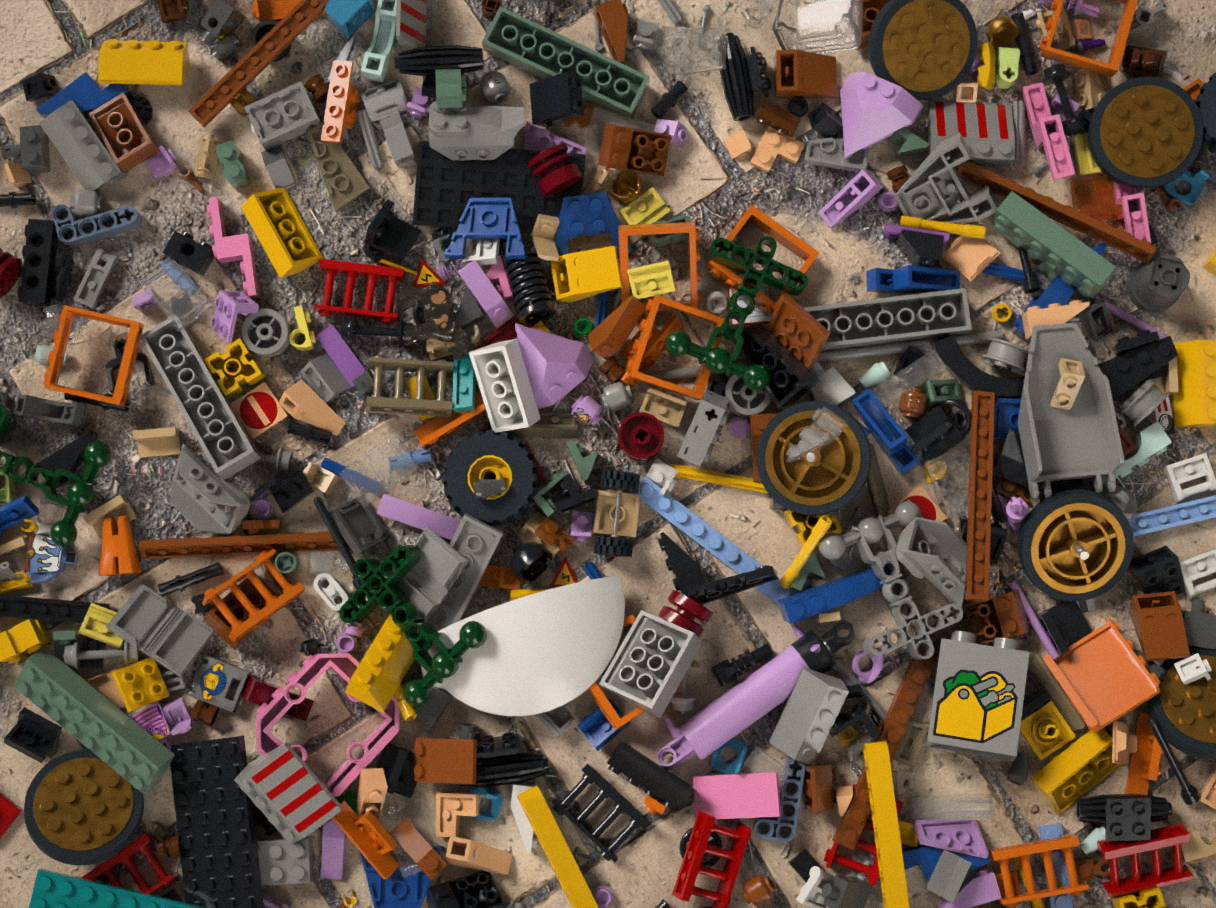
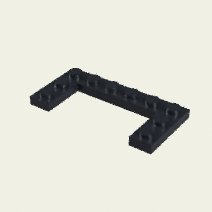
M0 595V617L83 623L90 604L93 602ZM94 603L110 610L111 604ZM85 635L83 636L82 651L106 650V643ZM105 658L83 659L80 662V666L104 668Z

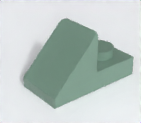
M904 127L889 136L892 141L903 144L895 158L923 153L929 143Z
M957 379L926 381L925 390L929 406H934L947 399L962 400Z
M573 439L566 442V445L585 483L589 480L598 451L582 458L581 455L585 454L580 442L576 444Z
M814 550L791 587L798 592L802 588H807L811 578L808 576V573L822 579L825 578Z

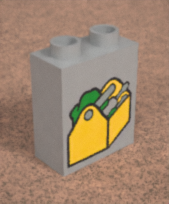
M951 631L950 640L942 638L940 643L926 747L1014 761L1017 757L1030 652L1020 651L1021 642L1018 640L994 638V645L988 646L976 644V634L964 631Z

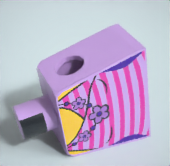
M163 700L156 701L131 717L133 721L167 749H172L166 739L171 735V726L162 710Z

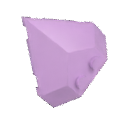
M868 72L851 73L840 90L845 159L851 157L853 153L863 148L864 150L893 135V132L900 128L912 125L922 110L923 105L901 86Z
M515 323L517 341L537 408L540 409L554 405L586 379L595 358L583 342L570 340L563 336Z

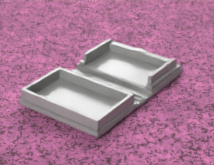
M426 526L414 544L421 550V558L398 585L405 593L406 598L410 600L409 603L417 607L419 617H424V622H429L469 561L430 527Z
M143 583L138 586L106 626L107 629L179 677L183 676L216 633L210 626L189 612H184Z

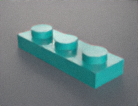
M465 351L467 354H464V352L454 353L452 409L454 412L475 410L476 375L469 355L471 351Z

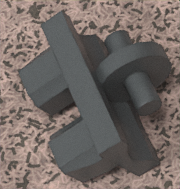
M370 369L352 381L359 392L357 397L359 399L362 398L365 404L367 396H372L374 389V374ZM382 390V396L389 398L387 393Z

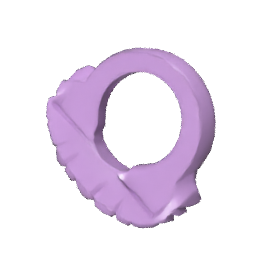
M861 650L853 658L852 669L858 676L859 681L868 684L878 678L881 673L880 671H882L884 665V656L870 657L873 662L872 669L867 672H861L858 667L859 660L863 656H867Z

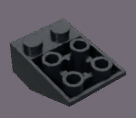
M480 871L430 886L427 890L426 904L428 908H502L505 906L490 872Z

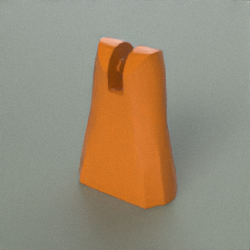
M128 515L118 516V532H116L114 517H104L99 576L142 572Z

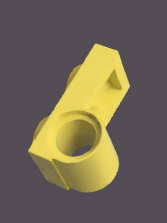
M302 305L294 307L299 329L292 331L290 342L297 350L315 349L314 343L317 342L314 330H310L309 323L312 322L309 310L306 311ZM304 335L306 337L305 342L301 345L296 344L297 337Z

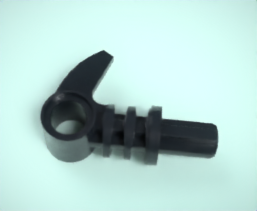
M765 644L752 652L746 649L744 650V656L739 654L737 655L738 659L731 658V663L727 659L711 667L720 687L736 680L737 673L741 676L743 675V670L748 672L749 667L754 670L757 669V663L772 656L773 651L769 644Z

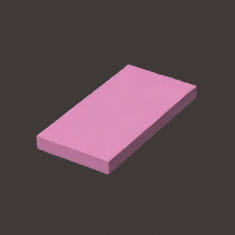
M778 772L692 777L693 788L695 789L694 804L696 817L698 811L708 813L716 817L715 819L781 816Z

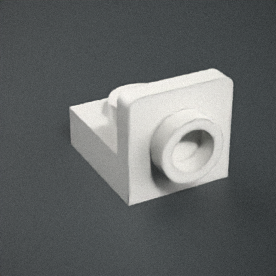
M656 458L646 477L663 487L660 494L664 496L667 490L672 491L676 485L677 480L674 478L678 471Z
M1198 653L1174 664L1184 685L1202 677H1206L1207 681L1211 679L1208 672L1212 671L1207 659L1202 660Z

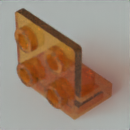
M1109 177L1079 179L1070 182L1074 210L1082 214H1089L1096 220L1114 219L1123 213L1122 204L1115 205L1113 181Z

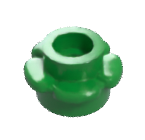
M581 317L573 324L574 333L578 337L583 336L586 338L594 329V325L588 318Z

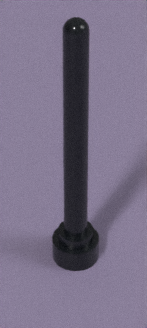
M1021 246L1017 247L1025 276L1024 283L1022 284L1024 293H1035L1041 290L1039 280L1033 277L1027 251Z
M315 497L313 502L352 572V583L357 590L363 583L354 573L355 560L322 499Z
M1150 718L1148 723L1182 787L1181 797L1184 803L1191 805L1198 802L1201 796L1197 788L1189 784L1157 720Z

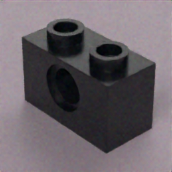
M174 231L162 253L168 258L204 276L214 259L213 251L211 250L212 246L203 241L200 243L193 240L194 237L184 231L181 234ZM194 247V253L191 256H186V251Z

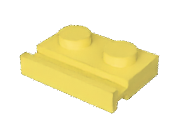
M1088 132L1077 134V136L1073 135L1072 140L1078 176L1103 173L1095 163L1090 152Z
M653 187L619 211L628 225L652 224L671 212Z
M669 260L627 270L633 296L637 299L676 291Z
M91 603L78 633L120 648L123 642L121 637L106 628L117 612Z

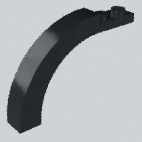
M948 335L930 342L940 363L949 373L965 385L979 391L994 392L995 395H1022L1025 376L1001 378L980 370L962 353L954 335Z

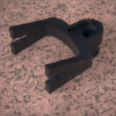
M117 339L114 342L113 348L115 349L116 358L110 360L105 366L109 391L113 394L116 386L114 371L121 365L127 341L124 339H120V341ZM137 353L135 363L144 364L146 381L151 386H155L149 358L143 353Z

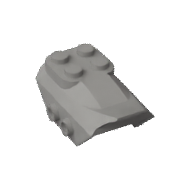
M437 101L430 105V147L451 160H494L514 146V137L524 126V107L471 106L467 101H462L463 108H437Z
M183 443L172 479L171 504L200 532L231 535L242 524V520L246 519L250 507L249 495L241 490L231 478L223 480L207 468Z
M916 517L900 533L896 549L897 559L907 567L913 576L919 579L926 577L951 603H955L958 607L962 608L966 587L967 544L947 523Z

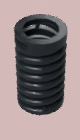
M524 247L526 256L531 255L530 257L518 260L507 259L505 254L502 262L506 270L519 323L534 325L540 321L545 322L551 319L556 311L551 301L552 297L549 294L550 290L547 287L546 276L543 273L542 261L538 257L536 248Z

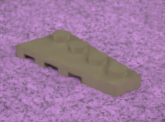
M323 121L309 130L307 135L333 207L337 213L371 189L339 143L323 142L321 140Z

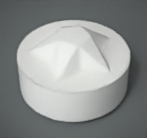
M712 292L706 298L707 308L712 313H721L727 308V298L722 292Z

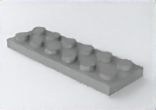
M466 513L449 545L469 562L428 622L436 631L461 620L504 534Z

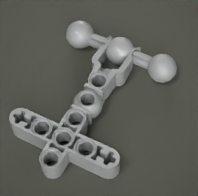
M905 501L900 503L895 509L894 514L887 517L879 514L877 519L873 517L863 518L857 527L851 526L850 532L841 536L837 533H827L819 541V552L823 557L830 560L840 558L845 552L846 547L856 543L863 562L869 563L877 578L881 580L879 583L883 584V596L887 601L891 602L889 606H892V615L897 626L871 636L863 642V651L870 657L883 655L906 645L910 656L914 660L929 659L934 654V646L929 634L957 623L963 617V609L955 603L941 606L920 615L916 604L911 601L912 596H908L909 585L901 578L903 576L902 573H899L900 568L895 555L897 544L889 529L899 525L906 527L916 517L921 518V509L913 502ZM882 538L886 552H879L874 556L868 544L876 543ZM885 565L889 566L891 570L890 575L885 574ZM893 585H896L899 588L898 595H895L893 593ZM902 605L907 607V615L902 614ZM951 611L953 613L950 617L944 618L942 616L947 613H950ZM930 616L935 620L934 627L929 625L928 620ZM911 624L916 628L915 635L910 633L909 628ZM892 633L897 636L895 644L890 639ZM875 643H883V645L876 647L875 650L872 649ZM919 645H922L925 649L923 656L918 652Z

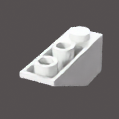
M513 784L510 807L526 851L531 853L532 848H536L537 837L534 835V831L517 795L534 787V785Z

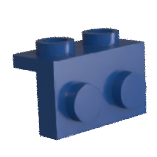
M609 698L608 701L610 702L614 710L617 712L619 717H624L625 715L621 712L617 705ZM598 706L590 715L585 716L577 726L595 749L599 751L631 723L629 722L615 731Z

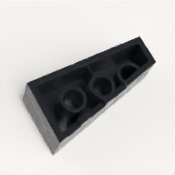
M762 324L746 327L741 332L740 336L743 337L744 342L740 350L750 365H763L768 369L770 383L766 390L778 408L794 404L820 381Z

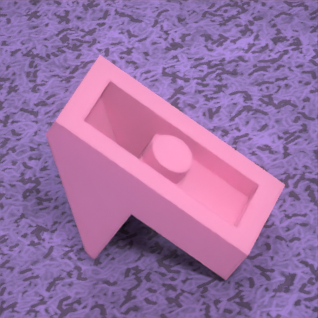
M498 256V263L492 264L486 276L492 284L500 282V284L496 285L500 296H504L506 302L513 300L501 256Z

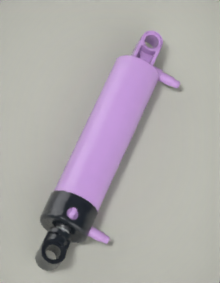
M845 620L838 621L833 625L832 629L820 636V639L813 631L805 633L797 622L791 623V627L799 639L778 656L680 726H677L668 714H664L662 719L675 740L659 751L658 761L661 766L666 770L676 769L696 753L703 760L788 699L803 668L823 674L833 668L836 662L831 653L834 654L842 647L850 645L855 638L852 624ZM842 629L849 631V635L846 637H839L837 634ZM667 754L674 755L673 761L669 764L664 763V757Z

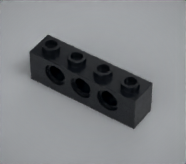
M29 219L24 231L26 245L22 249L24 263L20 268L22 281L21 286L18 287L17 295L19 301L25 305L51 307L52 299L49 297L53 289L59 237L54 221ZM40 238H43V239H44L43 244H42L41 246L37 247V246H36L37 241H38ZM41 258V264L38 267H34V262ZM35 279H39V284L32 288V282Z

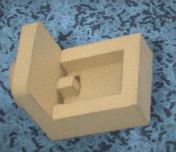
M309 462L303 470L310 485L330 495L339 478L336 474L312 462Z

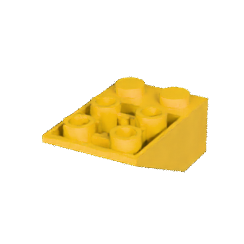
M616 246L569 253L559 256L558 261L550 260L556 300L571 303L622 287Z

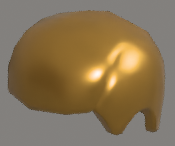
M1000 16L992 20L987 26L986 37L994 48L1006 47L1017 38L1019 28L1011 17Z
M632 171L620 172L617 180H612L611 196L616 201L626 204L636 200L640 196L642 189L640 176Z

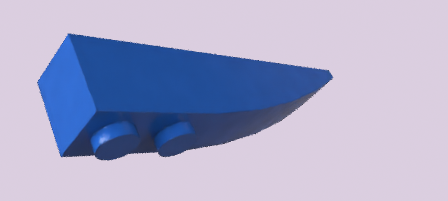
M1101 243L1092 250L1101 255L1107 244ZM1059 275L1036 300L1032 299L1025 309L1033 306H1040V309H1044L1054 303H1061V306H1064L1077 287L1073 284H1067ZM1021 315L1014 323L1016 329L1013 331V334L1030 345L1031 339L1026 340Z
M885 565L884 572L887 575H890L891 570L889 566ZM872 567L777 601L784 621L791 624L881 589L883 584L879 583L881 580L877 578Z

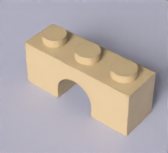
M1213 822L1215 835L1207 843L1201 839L1198 830H1187L1190 834L1191 842L1181 844L1182 860L1184 862L1194 864L1200 862L1202 857H1216V822Z

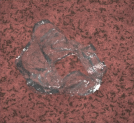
M61 304L43 309L46 319L38 322L45 334V338L53 341L55 331L59 329L60 322L58 317L64 309V306ZM74 316L77 320V326L73 335L69 337L68 344H73L78 338L83 339V332L88 326L84 323L83 317Z
M865 731L860 732L848 746V756L851 762L849 768L858 777L861 775L865 765L863 744L872 743L876 740V737L873 738L871 735L865 736Z

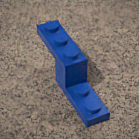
M26 495L0 506V540L4 529L24 521V519L38 515L39 508Z

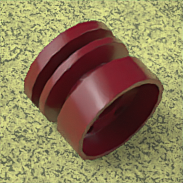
M566 144L547 148L527 163L529 170H534L532 172L533 177L544 176L537 183L543 197L558 193L582 178L576 163L566 165L572 158L571 153H566L568 151Z
M1 248L0 297L6 295L15 285L22 266L21 259L8 252L3 253Z

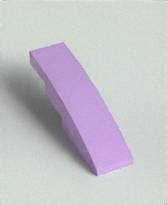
M383 494L376 512L378 515L423 531L428 526L436 534L452 540L461 522L460 520Z

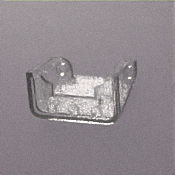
M780 0L772 30L782 50H800L822 54L856 49L860 47L863 38V0H819L806 2L805 0Z

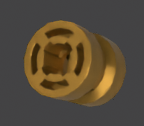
M244 89L230 102V105L245 117L247 113L244 107L258 100L248 90Z

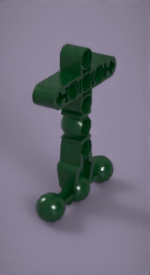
M770 236L762 237L754 251L725 238L714 239L708 251L710 259L744 274L737 292L729 298L727 316L721 327L713 329L705 348L692 343L690 336L685 331L674 330L665 338L666 350L672 356L680 357L688 354L697 358L699 364L704 363L711 373L720 374L725 372L727 377L730 374L744 379L745 385L751 390L760 391L765 389L770 383V373L766 367L758 364L747 367L735 361L744 342L743 337L740 336L747 316L752 314L755 309L754 299L761 283H765L790 295L798 296L802 294L808 284L807 276L772 259L777 243ZM767 245L771 251L766 252L762 250L761 246ZM718 247L721 248V252L716 251ZM734 255H740L743 261H736ZM753 264H760L763 270H756ZM773 272H779L782 278H775ZM795 281L799 282L798 287L795 286ZM751 282L754 284L755 288L749 289L746 287L745 283ZM737 301H744L747 307L742 308L738 306ZM729 320H737L739 326L730 325ZM723 336L725 340H732L735 347L731 357L724 348H712L716 337Z
M0 404V412L3 413L2 417H0L1 446L12 421L13 413L10 408ZM95 441L90 443L85 448L84 453L87 465L82 476L61 468L55 472L35 465L28 457H15L0 450V459L2 457L6 459V463L3 467H0V471L9 475L16 483L32 484L45 491L48 499L68 506L63 520L56 522L50 529L52 542L59 547H68L77 539L78 532L75 523L79 514L85 513L84 507L94 500L95 491L93 486L97 485V482L94 480L100 467H104L110 462L112 452L105 442ZM25 465V473L20 475L18 472L19 467ZM41 473H44L45 480L44 482L39 483L38 476ZM64 476L76 480L68 488V500L58 496L56 490L60 486V479H63Z
M399 545L382 563L374 558L359 559L355 562L354 573L363 584L342 605L339 615L345 623L362 622L378 604L383 609L388 610V615L392 614L394 624L402 629L401 631L405 633L407 640L414 649L413 657L426 671H429L421 680H412L406 684L403 690V697L406 703L413 707H422L429 701L430 689L435 683H443V678H449L456 673L458 663L463 662L461 656L469 648L476 649L484 644L487 639V631L481 623L469 621L461 627L459 631L460 640L453 645L445 633L437 632L428 622H424V617H419L417 607L409 603L410 600L406 598L405 593L398 585L420 560L421 550L416 545ZM434 641L442 651L435 654L432 658L428 650Z

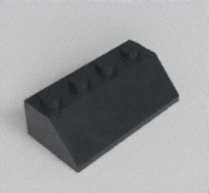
M1009 428L993 461L992 473L1029 488L1020 434ZM1083 478L1050 481L1052 494L1064 490L1080 489ZM1038 482V490L1044 494L1043 482Z
M620 740L607 761L610 765L609 770L617 775L623 773L628 776L627 781L636 787L639 784L645 787L646 794L654 799L657 796L665 800L663 805L673 811L675 808L681 810L695 790L693 786L664 769L622 740Z

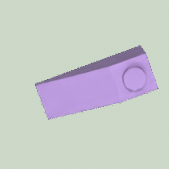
M862 169L818 213L833 228L867 203L884 186L871 171Z
M473 260L457 271L496 328L514 316L476 260Z
M332 818L325 822L323 827L321 878L343 880L347 836Z
M987 868L974 871V875L967 877L963 881L953 903L944 899L936 908H970L1001 899L995 873L990 870L987 871Z

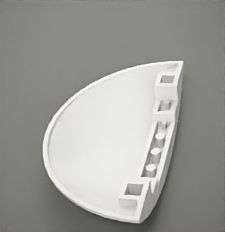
M620 575L577 582L531 594L487 609L437 631L445 633L453 645L460 640L459 631L461 627L469 621L481 623L487 631V639L484 644L476 649L469 648L461 656L463 662L458 663L456 673L449 678H443V683L439 684L466 705L483 712L502 716L536 715L551 711L574 700L597 681L607 668L618 647L625 618L624 590ZM434 641L428 650L432 658L435 654L442 651Z

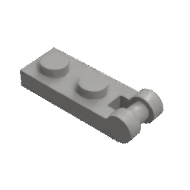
M98 248L73 300L95 309L113 268L118 263L119 256L115 254L109 255L105 250ZM101 261L106 262L105 267L99 266Z

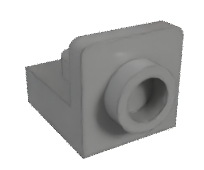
M639 20L633 37V46H636L641 51L653 50L659 25Z

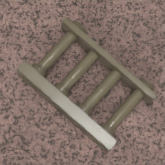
M380 355L369 357L368 369L374 370L373 395L367 396L366 412L451 417L453 401L446 400V374L452 375L454 362L447 360L392 359ZM383 370L396 371L395 396L393 398L382 396ZM404 372H417L416 398L405 399L403 397ZM425 373L438 374L436 400H426L424 398Z

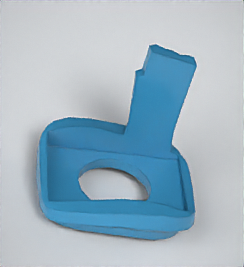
M1203 170L1195 175L1186 171L1176 180L1164 185V191L1172 198L1191 206L1204 189L1203 182L1209 179V175ZM1180 180L1188 181L1191 185L1190 193L1187 195L1177 193L1175 189L1176 183Z
M736 738L730 739L712 752L710 759L711 767L724 774L739 773L748 752L747 744ZM725 747H732L737 753L736 760L731 764L724 763L720 758V752Z
M469 787L468 793L484 795L490 798L492 802L488 811L479 810V816L472 817L484 821L496 820L503 802L502 794L492 788Z

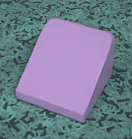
M152 289L133 297V306L139 311L158 302Z

